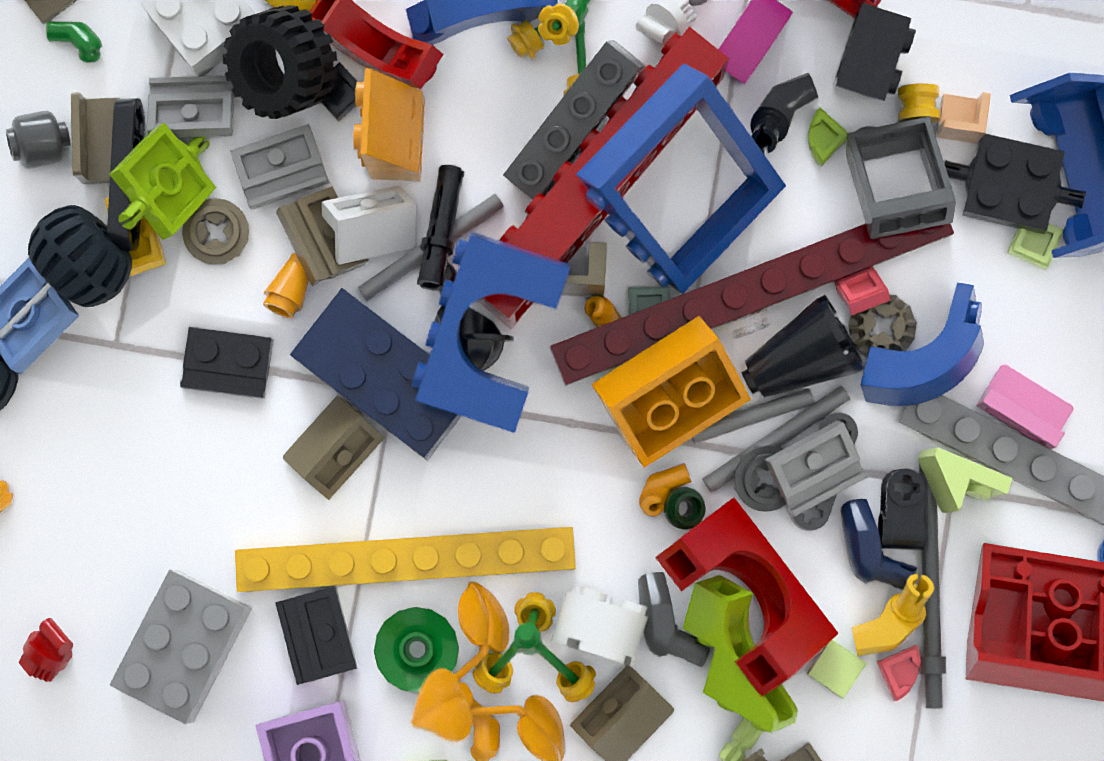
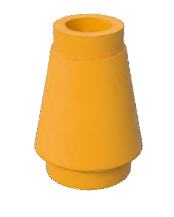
M291 253L289 259L263 292L266 296L263 302L264 307L277 315L290 319L294 318L296 311H302L309 279L296 253Z

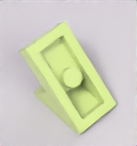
M936 447L922 450L918 456V461L942 513L959 511L965 493L976 499L989 501L991 497L1006 495L1009 492L1013 478Z

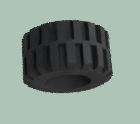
M282 5L246 16L239 20V24L233 25L230 29L231 37L226 38L224 43L227 54L223 55V64L227 65L228 72H225L227 82L231 81L234 87L231 90L234 96L243 99L242 105L247 110L254 108L255 115L259 117L268 116L269 119H279L313 107L326 99L325 94L331 93L334 87L331 80L337 78L338 69L333 66V62L338 60L337 52L331 49L330 43H333L331 35H325L322 30L325 25L319 19L313 21L312 13L308 10L299 11L298 6L289 5L284 7ZM276 51L282 59L284 65V73L278 64Z

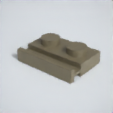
M333 186L297 199L294 203L279 206L276 211L312 286L317 285L323 280L332 279L364 266L369 261V258L340 265L335 261V231L322 217V201L338 198Z

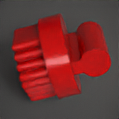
M47 618L39 625L40 631H34L29 634L23 645V654L18 663L28 676L39 678V680H44L45 682H52L59 671H63L70 662L73 642L52 618Z

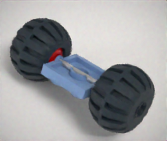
M67 205L45 215L31 233L28 243L29 257L0 286V410L7 406L15 393L19 374H22L79 317L70 301L82 307H94L104 304L117 296L129 279L132 269V258L129 251H123L112 243V240L107 235V225L83 207Z

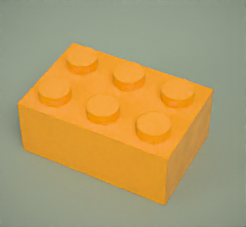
M700 316L591 384L624 442L643 468L752 400L720 339Z

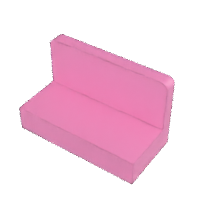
M1006 364L998 368L976 404V407L1018 433L1049 449L1058 446L1065 434L1061 430L1074 410L1071 404Z

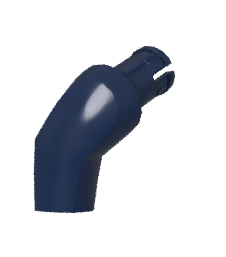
M861 498L847 501L842 505L840 512L847 557L854 576L865 584L876 580L903 591L908 578L913 574H917V567L883 555L879 531L867 499Z

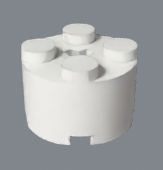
M572 585L570 592L565 593L551 641L633 667L648 619L645 616L647 607L611 598L610 602L606 603L608 594Z

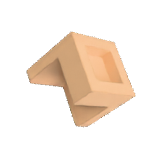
M982 92L977 99L943 94L939 110L941 120L937 124L936 138L977 144L986 133L991 93Z

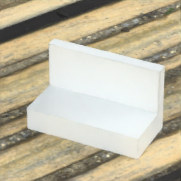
M399 185L322 201V217L335 231V261L338 265L416 248V203Z

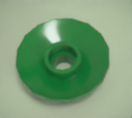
M420 607L399 610L386 619L376 635L374 646L377 668L387 682L400 690L417 693L420 692L426 678L433 671L446 669L452 672L457 664L459 652L456 632L447 619L432 609ZM420 641L425 645V653L422 657L416 658L411 655L410 645L413 642Z

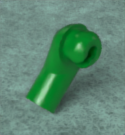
M48 21L47 39L49 42H71L79 50L78 58L85 63H94L101 58V38L86 23Z

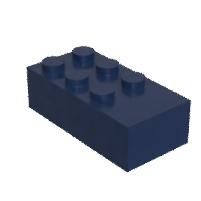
M343 288L340 289L290 353V356L427 462L462 417L461 415L415 401L419 389L411 387L419 362L427 364L430 354Z

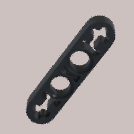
M139 98L117 99L115 101L110 173L145 137V113ZM110 176L107 235L112 240V243L121 250L135 251L139 245L140 220L133 229H126L122 226L126 221L119 222V215L131 205V202Z

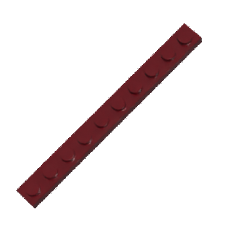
M865 223L558 342L549 348L566 387L624 364L698 316L712 330L851 274L943 240L955 233L949 223L870 240Z

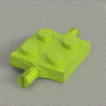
M164 122L156 126L109 174L131 202V205L118 217L120 223L126 221L122 225L124 228L133 229L135 224L144 217L161 239L165 240L173 236L217 187L206 175L198 160V157L210 146L209 140L202 142L206 137H194L186 145L174 135Z

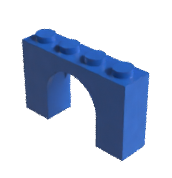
M471 232L468 241L459 239L452 260V264L458 265L459 269L455 281L446 280L438 305L446 308L441 323L432 321L425 342V346L432 348L427 364L419 362L411 387L419 389L415 401L515 433L530 386L485 372L475 366L468 359L461 346L459 336L460 322L465 311L475 301L491 294H510L557 310L571 264Z

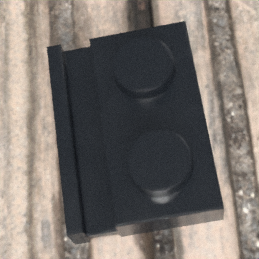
M189 327L180 387L183 389L265 399L274 339Z
M337 586L275 602L296 685L358 668Z

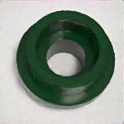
M689 487L674 489L667 496L664 504V514L667 521L673 527L683 530L691 529L698 525L706 512V505L701 494ZM682 501L687 503V511L684 515L679 513V505Z

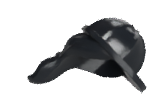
M449 262L446 265L444 284L446 280L454 282L457 275V270ZM441 306L434 318L435 322L441 323L446 307ZM471 307L463 314L459 328L461 346L468 359L475 366L485 371L499 359L503 351L504 342L514 341V336L501 334L499 328L492 320Z

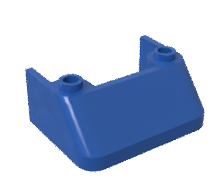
M1069 72L1009 95L1011 103L1031 104L1030 117L1034 127L1047 136H1055L1058 149L1065 151L1062 163L1069 188L1086 191L1082 209L1075 207L1076 215L1070 216L1067 219L1066 227L1063 229V238L1066 246L1051 250L1053 258L1082 257L1104 251V75Z

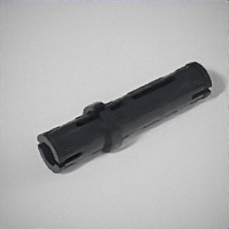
M441 165L438 168L429 226L426 237L422 238L420 249L423 251V258L417 285L432 291L443 289L448 257L453 255L454 250L452 233L465 174L464 171H461L460 167L454 165Z

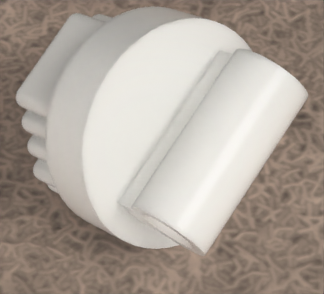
M655 0L646 8L645 15L637 20L635 28L644 35L665 45L676 32L682 36L697 21V16L694 14V10L691 9L692 6L689 4V0Z

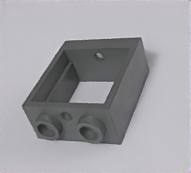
M930 116L918 119H902L897 123L879 127L865 126L857 129L855 132L847 133L846 158L870 240L953 223L956 199ZM919 150L932 191L875 202L863 161Z

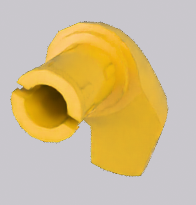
M918 574L911 575L906 581L903 591L892 595L878 619L852 627L857 656L892 651L921 625L926 617L924 605L934 592L933 582L927 576L921 575L920 580L915 585Z

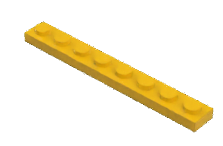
M573 527L235 550L237 592L576 569Z

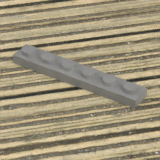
M943 395L924 403L905 406L898 420L899 423L996 472L1013 478L1012 480L1104 525L1103 475Z

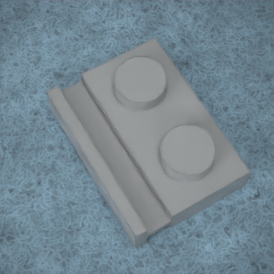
M225 75L149 78L148 134L156 126L165 122L177 138L233 136L234 99L231 90L234 87L231 81L227 82Z
M309 124L230 150L242 189L251 210L330 183Z
M839 420L765 459L780 495L788 506L787 510L793 516L803 513L868 477L860 464L861 459L844 422Z

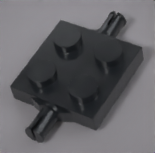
M985 133L979 141L976 156L970 165L951 162L946 159L944 162L949 178L965 182L967 197L962 216L1045 234L1048 229L1051 211L1057 203L1082 209L1086 191L1061 186L1060 171L1065 151Z

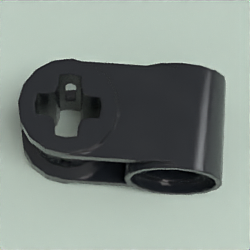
M892 470L882 479L880 487V513L877 528L881 549L923 550L926 541L925 481L915 470ZM904 476V483L911 484L912 490L911 493H904L902 500V494L894 491V484L902 482Z

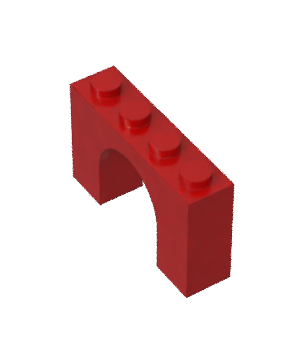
M735 497L655 557L681 592L712 570H721L736 576L752 591L762 610L764 620L763 633L759 641L735 663L761 697L790 679L839 634Z

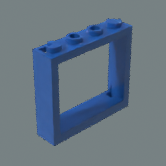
M684 63L576 174L589 190L586 193L587 200L598 210L602 211L604 209L608 214L605 218L608 226L619 236H626L630 241L626 245L629 252L640 262L648 263L650 268L646 271L647 274L655 279L662 288L665 289L670 285L682 294L786 187V184L709 76ZM695 107L747 179L670 258L615 187Z

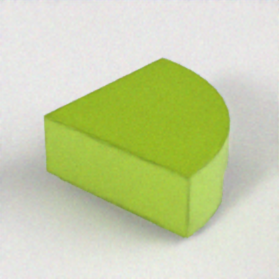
M821 107L814 114L808 129L809 150L813 159L820 167L845 143L848 133Z

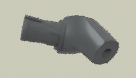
M651 572L642 575L638 579L639 604L647 607L645 616L648 619L643 634L648 649L659 658L670 654L698 667H702L709 656L711 648L701 644L697 637L677 629L678 626L675 624L673 605L664 572Z

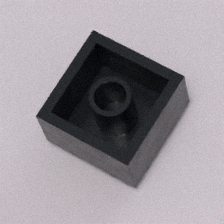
M860 4L833 86L881 101H885L887 94L895 95L903 72L896 69L900 54L905 55L909 53L916 33V29L909 27L912 18L869 4Z

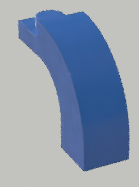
M422 0L405 10L413 39L435 45L460 32L485 24L504 21L523 22L525 20L531 22L538 18L543 8L548 5L554 6L558 4V1Z
M957 282L946 325L939 336L928 345L911 351H895L870 347L860 383L866 402L888 406H908L924 403L947 393L965 379L976 365L985 344L982 328L979 325L982 314V302L976 299L974 285Z

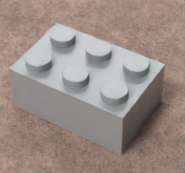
M169 569L109 686L185 725L193 723L252 608L179 570Z

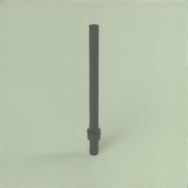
M919 463V474L924 479L926 486V541L924 549L921 550L922 575L927 576L934 585V592L924 605L926 609V617L923 621L924 657H921L920 674H925L926 708L938 709L943 708L942 674H946V657H941L937 502Z

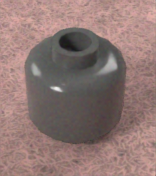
M48 110L17 116L13 119L11 128L5 129L13 162L20 161L21 165L26 169L59 163L64 156L63 147L71 146L66 122L57 123L54 114Z

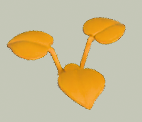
M472 581L469 582L459 599L458 620L466 638L472 644L479 646V651L455 674L446 669H438L429 674L419 692L411 726L429 731L449 742H460L465 740L470 734L472 716L516 714L521 717L517 723V733L526 749L541 761H562L565 753L563 724L557 709L545 697L540 695L529 696L525 700L524 707L520 705L470 707L473 703L472 691L467 684L460 682V679L488 655L489 649L495 653L505 651L509 642L510 629L505 611L496 597L482 585Z

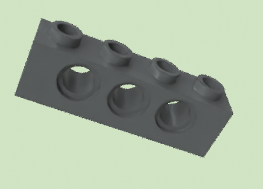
M615 40L606 41L504 172L503 176L532 200L539 193L546 196L555 183L552 181V178L558 169L567 160L569 162L574 160L581 151L579 146L594 128H599L606 119L608 111L621 96H624L646 65Z

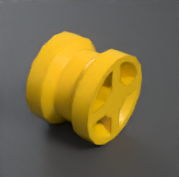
M916 83L899 87L897 89V96L902 101V110L898 113V121L930 116L932 124L941 120L940 111L936 108V99L940 95L939 86L928 83Z

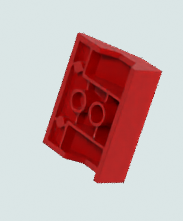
M983 543L967 638L965 680L1104 702V562Z

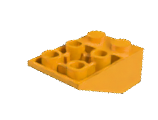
M365 69L364 82L357 81L355 93L356 108H359L362 124H354L353 149L357 150V157L361 159V166L366 167L373 180L421 182L425 115L423 91L373 69Z

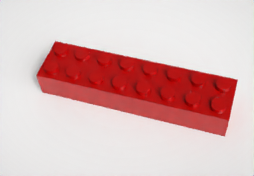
M691 27L682 36L677 32L673 34L662 48L661 53L663 56L654 68L649 64L643 69L634 81L636 88L628 100L621 96L614 103L606 115L609 120L600 132L594 128L579 146L582 151L573 164L567 160L558 169L552 178V181L555 183L548 194L544 196L542 193H539L525 209L524 213L527 214L525 221L518 229L514 225L510 226L499 241L568 263L608 216L604 209L602 211L598 210L587 200L586 193L589 190L576 174L683 63L709 76L717 87L724 79L729 58ZM695 107L615 187L622 198L697 111ZM491 294L477 300V302L510 329L516 325L534 303L510 294Z

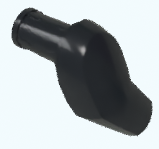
M809 73L774 85L753 114L750 124L751 137L763 154L766 147H768V154L774 151L777 143L786 137L795 111L818 99L816 87Z

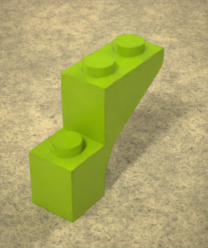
M721 575L695 582L682 629L695 635L701 644L715 647L703 693L717 701V704L722 709L736 712L751 721V725L760 731L772 733L794 724L798 709L783 685H779L761 697L735 663L755 645L749 628V609L753 593Z

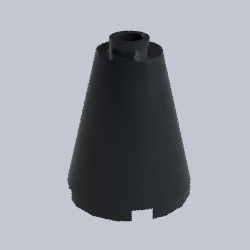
M825 294L814 300L745 360L747 369L741 373L752 394L759 391L765 398L856 374L865 369L844 324L842 325L839 318L834 316L837 311Z

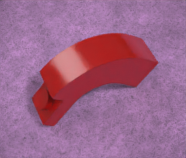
M316 0L309 11L312 13L313 21L319 19L325 25L322 30L325 35H331L333 43H330V45L367 69H373L418 89H422L424 84L434 76L437 64L444 55L431 44L409 38L394 31L375 19L352 0Z

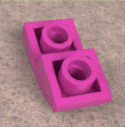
M750 0L718 48L729 58L726 72L745 84L788 22L793 11L778 0Z

